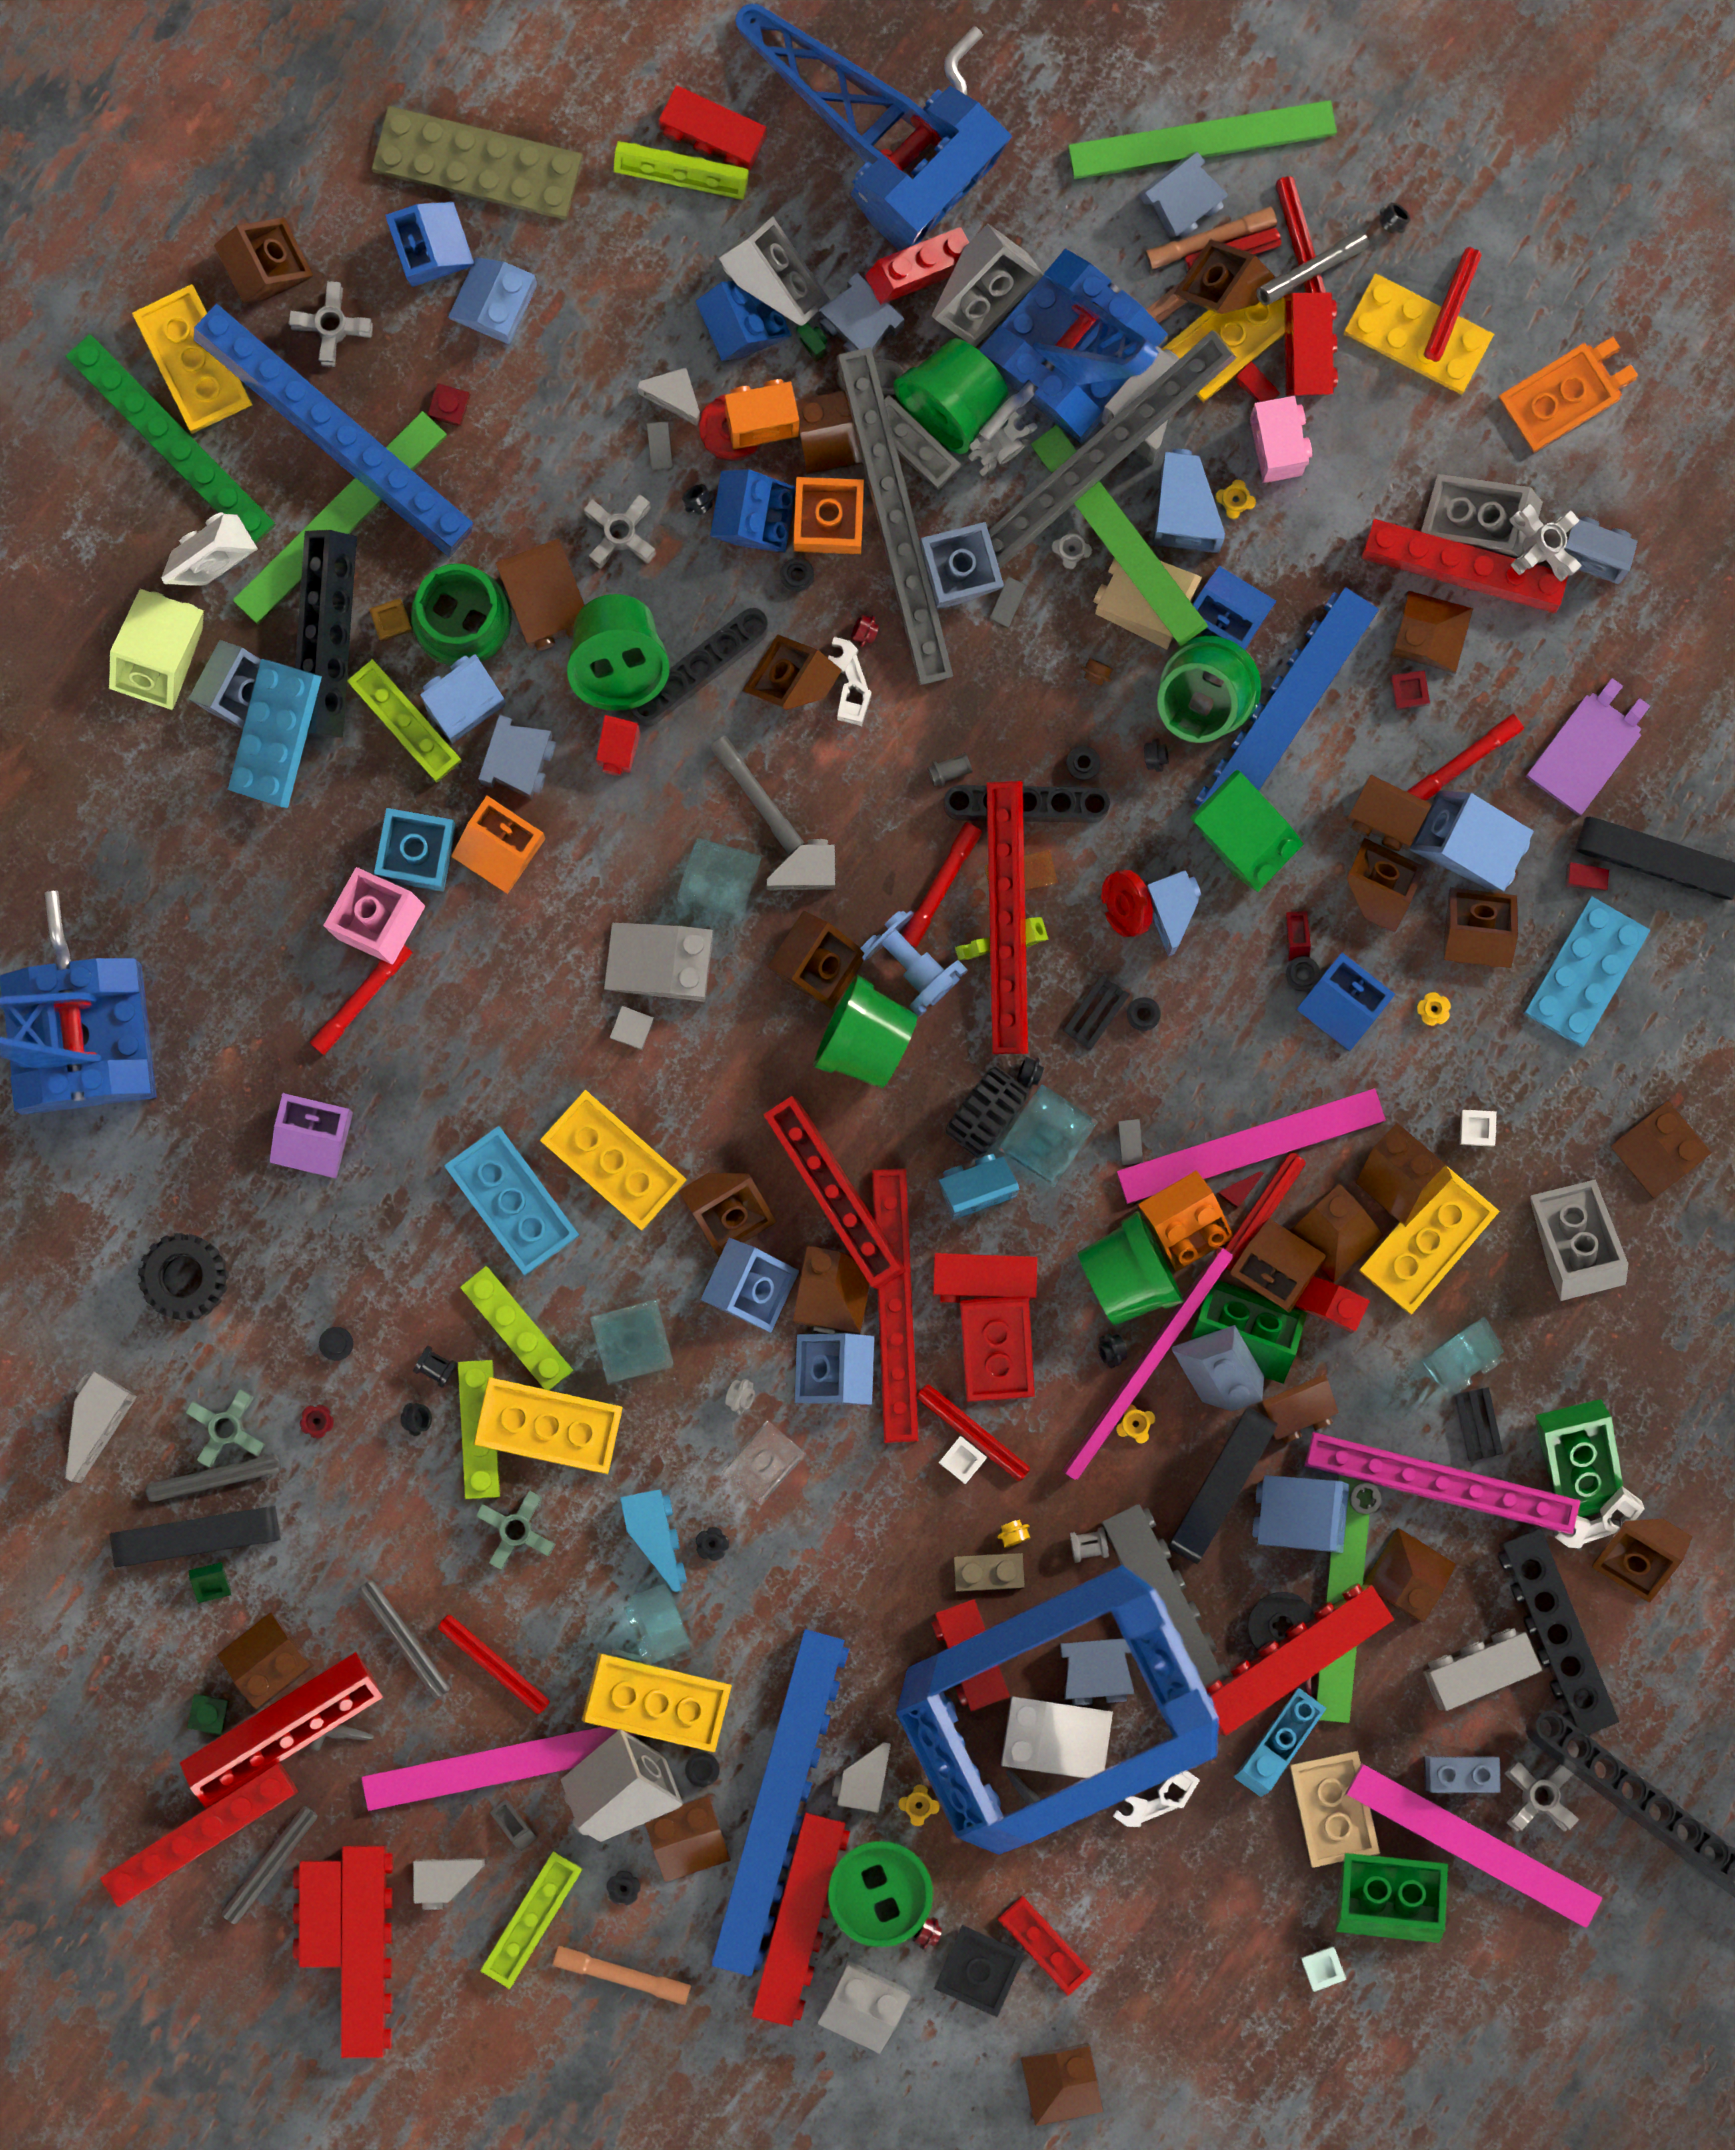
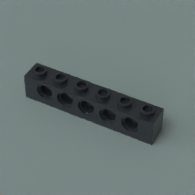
M333 530L305 531L295 668L322 676L307 736L315 738H343L357 536Z
M1536 1529L1500 1543L1501 1552L1497 1553L1499 1562L1504 1572L1510 1571L1514 1581V1584L1510 1585L1511 1592L1516 1603H1523L1527 1613V1616L1523 1617L1524 1624L1530 1636L1536 1635L1541 1647L1536 1649V1653L1542 1667H1549L1553 1680L1549 1681L1551 1691L1557 1701L1562 1699L1566 1709L1562 1716L1586 1735L1619 1723L1620 1721L1542 1529ZM1527 1560L1534 1561L1538 1566V1574L1532 1580L1526 1579L1521 1571L1523 1563ZM1540 1592L1547 1593L1551 1598V1606L1545 1612L1539 1611L1534 1603L1536 1595ZM1553 1624L1560 1625L1564 1630V1638L1558 1644H1554L1548 1639L1547 1632ZM1567 1656L1573 1657L1577 1663V1670L1571 1676L1563 1674L1560 1667L1562 1660ZM1581 1688L1587 1690L1590 1695V1702L1584 1708H1579L1574 1703V1694Z

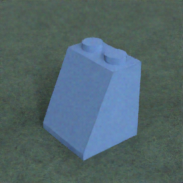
M1172 449V453L1165 452L1161 466L1153 546L1219 553L1224 541L1225 532L1200 457L1192 455V451L1187 449Z
M1440 790L1415 837L1410 851L1486 889L1505 891L1506 887L1511 884L1515 877V869L1521 857L1529 849V840L1534 831L1472 793Z
M1264 1475L1263 1483L1258 1482L1256 1503H1261L1260 1517L1254 1518L1253 1537H1257L1258 1544L1264 1546L1343 1553L1349 1484L1343 1481Z

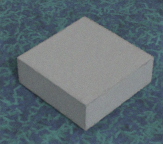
M622 1006L610 1039L642 1050L654 1017Z

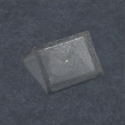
M767 1420L722 1472L762 1507L807 1454Z

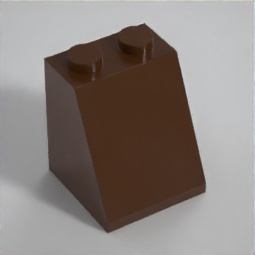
M559 538L496 562L499 576L528 649L536 648L537 651L548 649L556 644V639L566 635L568 639H572L574 621L578 612L584 606V602Z

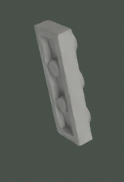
M888 395L884 401L897 452L938 491L961 467V463Z

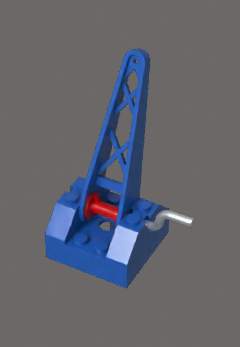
M751 3L742 7L736 14V25L742 37L865 162L852 181L855 188L852 190L851 196L870 223L898 251L918 244L992 169L1012 138V135L979 102L967 96L966 81L957 68L959 60L983 36L982 32L975 26L962 37L945 57V74L953 87L949 86L944 92L940 89L935 91L925 102L926 105L922 109L910 98L765 7ZM761 30L781 32L786 48L766 46ZM792 41L803 49L793 48ZM778 56L788 57L790 68ZM796 58L819 59L837 72L842 93L813 91L799 77ZM846 79L868 95L849 94ZM825 101L843 102L848 123ZM851 103L881 105L888 109L862 136L858 133ZM900 118L915 128L894 152L889 149L878 151L874 147L879 139ZM929 144L935 146L934 150L938 154L930 162L923 159L911 172L914 176L912 179L904 170Z
M1065 248L1008 318L979 349L997 368L1003 379L1018 392L1012 395L998 409L979 433L986 440L990 441L1009 417L1029 401L1078 443L1082 444L1102 421L1106 404L1130 377L1139 376L1152 365L1159 353L1156 347L1158 346L1162 349L1168 343V333L1142 305L1124 290H1120L1112 283V280L1094 265Z
M58 891L45 892L48 928L57 964L31 966L0 975L2 996L0 997V1008L3 1009L5 1014L7 1038L0 1037V1057L10 1060L14 1111L21 1115L157 1098L142 964L135 958H95L71 961L63 934ZM81 1023L89 1030V1040L85 1045L83 1043Z

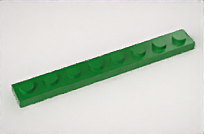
M90 333L66 355L67 360L217 513L238 515L255 545L276 526L275 522Z

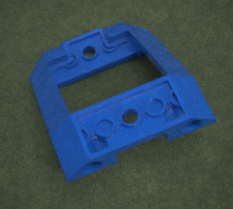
M1123 1565L1040 1602L941 1653L908 1667L896 1714L956 1837L998 1855L1038 1840L1217 1756L1219 1717L1214 1709L1212 1698L1206 1693L1198 1677L1196 1666L1191 1662L1183 1646L1182 1637L1174 1628L1167 1614V1607L1159 1597L1156 1589ZM1111 1611L1173 1737L1033 1804L1003 1815L1000 1810L1001 1801L997 1793L992 1790L989 1783L982 1785L980 1781V1773L977 1767L972 1764L965 1750L964 1740L953 1725V1723L959 1721L955 1714V1706L952 1700L944 1695L943 1691Z

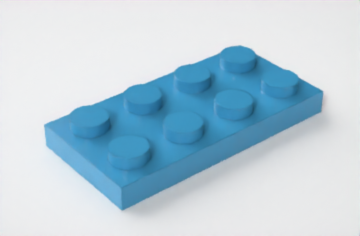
M261 659L228 790L279 807L288 808L322 676Z
M1591 896L1524 1014L1583 1048L1648 936L1650 929Z
M500 1126L493 1129L444 1165L524 1276L580 1236Z

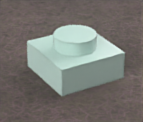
M1334 1946L1301 1957L1314 1992L1346 1980Z

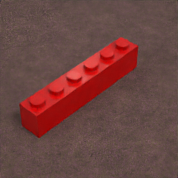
M1373 519L1370 525L1361 559L1551 613H1556L1560 607L1569 577L1568 575L1564 580L1559 581L1551 568L1537 564L1530 569L1527 568L1522 574L1518 575L1511 566L1516 558L1378 519Z
M791 1096L763 1114L871 1287L879 1289L904 1273L906 1269L800 1101Z
M1359 1583L1350 1586L1341 1593L1343 1599L1334 1605L1328 1602L1315 1610L1314 1615L1316 1617L1306 1624L1301 1621L1290 1627L1286 1631L1288 1636L1282 1641L1276 1643L1273 1640L1258 1650L1260 1656L1251 1662H1248L1247 1659L1232 1667L1230 1669L1231 1676L1222 1682L1216 1679L1207 1684L1204 1689L1212 1698L1214 1709L1219 1717L1218 1734L1227 1736L1392 1622L1394 1618L1372 1585L1360 1586Z
M355 1652L179 1762L190 1789L204 1807L208 1808L377 1702L383 1696L371 1672Z
M276 1764L111 1870L100 1879L117 1907H121L290 1799L299 1791L282 1764Z
M805 1812L752 2017L792 2027L794 2019L801 2021L806 2000L800 1999L803 1985L810 1987L815 1968L809 1965L812 1951L819 1953L824 1934L817 1930L820 1919H828L830 1912L829 1899L826 1897L830 1879L837 1866L835 1862L838 1851H846L850 1831L844 1830L846 1822Z
M345 1845L342 1850L341 2058H383L386 2055V2049H392V2028H386V2014H392L393 1998L392 1993H386V1979H392L393 1960L392 1958H386L387 1944H392L393 1924L387 1923V1909L393 1908V1888H387V1874H393V1853H387V1845Z

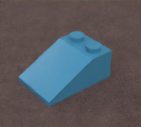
M990 1154L975 1160L976 1166L970 1169L963 1170L962 1165L943 1172L945 1178L939 1179L938 1183L952 1221L1017 1197L1020 1188L1003 1156L996 1159L994 1154Z

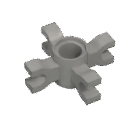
M327 281L326 305L320 308L316 314L290 311L289 325L291 330L316 331L319 333V336L322 338L319 361L321 366L335 367L337 342L343 340L346 334L372 338L373 323H371V318L344 317L340 310L343 296V287H341L340 282ZM329 318H336L340 321L339 326L333 331H327L322 328L323 323Z
M1023 407L1017 409L1009 417L1008 423L1005 422L990 441L980 436L970 444L969 447L973 452L968 458L971 462L980 457L983 458L981 463L984 465V468L979 471L982 476L991 473L996 468L997 461L1001 465L1008 462L1036 439L1032 432L1038 428L1037 425L1033 422L1026 427L1023 426L1024 421L1021 417L1026 413Z
M639 494L625 514L619 513L610 515L594 500L589 502L584 509L585 516L601 526L605 532L603 541L589 555L591 563L601 570L615 550L630 549L646 564L656 555L654 552L655 548L638 537L634 528L651 508L648 500ZM617 525H624L629 529V533L623 539H616L610 534L611 530Z
M1528 504L1509 519L1514 527L1526 535L1523 542L1524 553L1511 564L1518 575L1522 574L1527 568H1532L1537 562L1540 563L1546 560L1551 565L1554 575L1559 581H1562L1581 567V564L1564 550L1567 544L1566 533L1580 521L1572 511L1567 512L1563 517L1557 518L1553 523L1544 525L1539 520L1536 510L1531 504Z
M1520 1762L1513 1763L1504 1773L1523 1790L1522 1807L1506 1822L1515 1832L1522 1831L1537 1813L1546 1812L1563 1831L1570 1830L1578 1822L1579 1819L1560 1803L1561 1794L1559 1788L1573 1775L1563 1765L1559 1764L1546 1780L1537 1781ZM1538 1787L1543 1788L1548 1794V1802L1545 1806L1538 1804L1535 1800L1534 1793Z

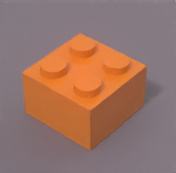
M775 379L765 382L763 384L764 387L750 390V386H740L731 389L730 394L725 395V414L733 450L799 437L800 420L791 382L783 383L782 379Z
M796 477L794 552L861 554L864 480Z

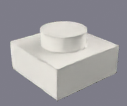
M1462 1110L1460 1145L1494 1147L1497 1112Z
M960 1436L939 1463L966 1484L987 1457Z

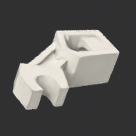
M833 637L832 647L841 648L843 655L839 658L829 656L828 659L841 668V673H845L848 679V683L843 685L837 720L862 726L870 702L871 691L867 687L857 658L858 649L849 640ZM855 688L856 692H860L863 695L862 705L846 701L847 697L850 696L851 689Z
M1621 1486L1600 1509L1602 1518L1589 1521V1519L1577 1516L1573 1534L1555 1531V1538L1567 1547L1581 1548L1584 1543L1615 1534L1625 1521L1636 1520L1644 1510L1643 1503L1639 1498ZM1617 1509L1625 1514L1623 1518H1620V1521L1611 1519L1612 1514Z
M1185 1771L1163 1782L1157 1790L1159 1798L1149 1802L1134 1796L1124 1799L1132 1804L1133 1812L1125 1816L1117 1810L1113 1817L1127 1827H1140L1144 1821L1178 1807L1183 1808L1200 1780L1188 1771ZM1172 1782L1185 1791L1182 1797L1178 1798V1802L1170 1799L1165 1800L1164 1792H1168V1787Z

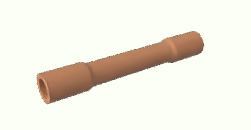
M1268 207L1245 215L1239 220L1180 241H1172L1146 250V259L1150 269L1153 270L1179 261L1182 257L1202 251L1210 239L1224 243L1244 235H1252L1277 226V219L1272 207Z
M558 1946L553 1962L555 1967L579 1974H588L652 1993L656 1997L686 2005L691 1985L665 1977H656L612 1964L562 1946Z

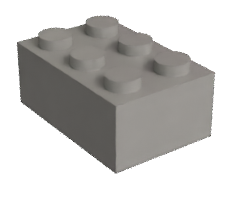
M1508 1628L1492 1635L1493 1642L1484 1645L1483 1642H1475L1459 1649L1461 1655L1452 1659L1451 1655H1444L1429 1661L1428 1665L1430 1668L1422 1672L1438 1710L1448 1711L1541 1672L1542 1669L1526 1632H1516L1515 1628Z

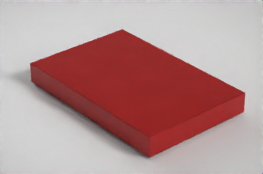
M1028 1295L960 1300L967 1402L1035 1397Z

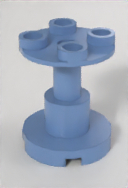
M898 911L886 922L885 926L888 930L882 936L880 934L878 936L873 935L860 949L865 953L862 958L866 961L884 946L907 970L903 977L920 993L909 1007L920 1017L926 1012L927 1009L925 1007L929 1004L934 1006L958 983L960 979L956 974L962 976L966 974L968 969L957 960L944 970L928 952L921 956L899 933L914 913L910 911L906 914L904 911Z

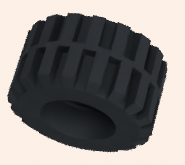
M998 1066L989 1069L955 1112L946 1126L945 1134L975 1157L980 1158L986 1155L1027 1101L1029 1090Z
M174 1233V1236L160 1238L161 1241L157 1244L153 1243L149 1247V1253L143 1255L141 1259L143 1262L142 1268L138 1269V1276L141 1279V1282L138 1284L140 1290L144 1293V1299L158 1313L176 1320L200 1319L199 1317L202 1315H208L212 1312L211 1309L215 1305L218 1306L222 1300L220 1298L227 1291L226 1279H229L228 1271L225 1268L226 1262L224 1258L219 1254L215 1246L196 1235ZM180 1257H189L196 1260L203 1272L200 1287L188 1297L172 1295L167 1290L164 1282L167 1267L171 1262Z

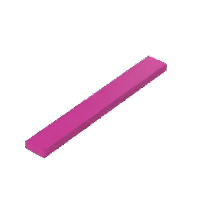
M1374 1088L1119 1170L1116 1173L1126 1203L1130 1204L1155 1195L1196 1170L1203 1179L1211 1178L1385 1122L1386 1119L1376 1089Z
M1221 1247L1217 1248L1184 1295V1303L1177 1305L1062 1471L1071 1478L1078 1480L1233 1257L1227 1250Z
M1315 1432L1312 1433L1304 1467L1570 1535L1573 1534L1580 1506V1500Z
M602 1726L363 1776L361 1778L367 1809L371 1811L575 1768L618 1730ZM626 1732L636 1738L634 1733Z
M1362 1763L1345 1793L1585 1928L1588 1927L1603 1899L1601 1896Z

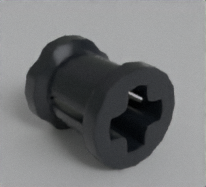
M427 1345L417 1361L413 1372L416 1374L423 1373L437 1381L438 1386L443 1388L453 1373L457 1362L454 1360L448 1361L434 1353L432 1347Z

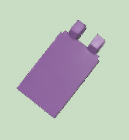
M1613 678L1599 696L1594 693L1591 696H1585L1526 775V778L1579 817L1641 736L1639 732L1642 728L1637 726V723L1650 707V705L1639 698L1627 715L1624 716L1609 704L1623 687Z

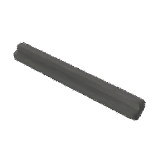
M277 1455L265 1456L146 1485V1494L149 1502H157L279 1473L281 1465Z
M370 1580L358 1589L359 1594L432 1696L437 1699L447 1693L450 1689L449 1685L377 1584Z
M304 1806L299 1810L222 1911V1916L232 1924L239 1922L316 1821L318 1815L309 1807Z

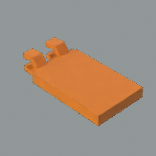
M1614 337L1609 338L1595 348H1592L1591 345L1587 346L1584 342L1499 395L1498 399L1533 454L1619 402L1620 396H1622L1620 390L1637 380L1638 374L1632 365L1610 376L1602 364L1603 361L1619 352L1620 346Z

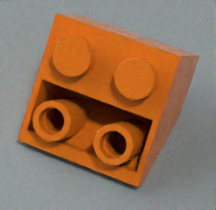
M486 796L468 822L451 857L508 894L544 842L545 836L542 831L489 796Z
M1197 1170L1138 1204L1151 1232L1175 1272L1227 1243L1233 1237L1213 1191Z

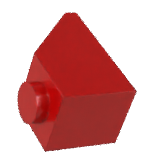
M605 715L596 758L597 764L603 766V772L616 776H621L622 771L631 773L641 735L638 723Z
M1313 1276L1294 1306L1343 1330L1354 1333L1370 1300L1337 1284Z

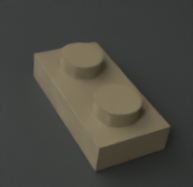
M1023 1553L954 1557L956 1591L1025 1588Z

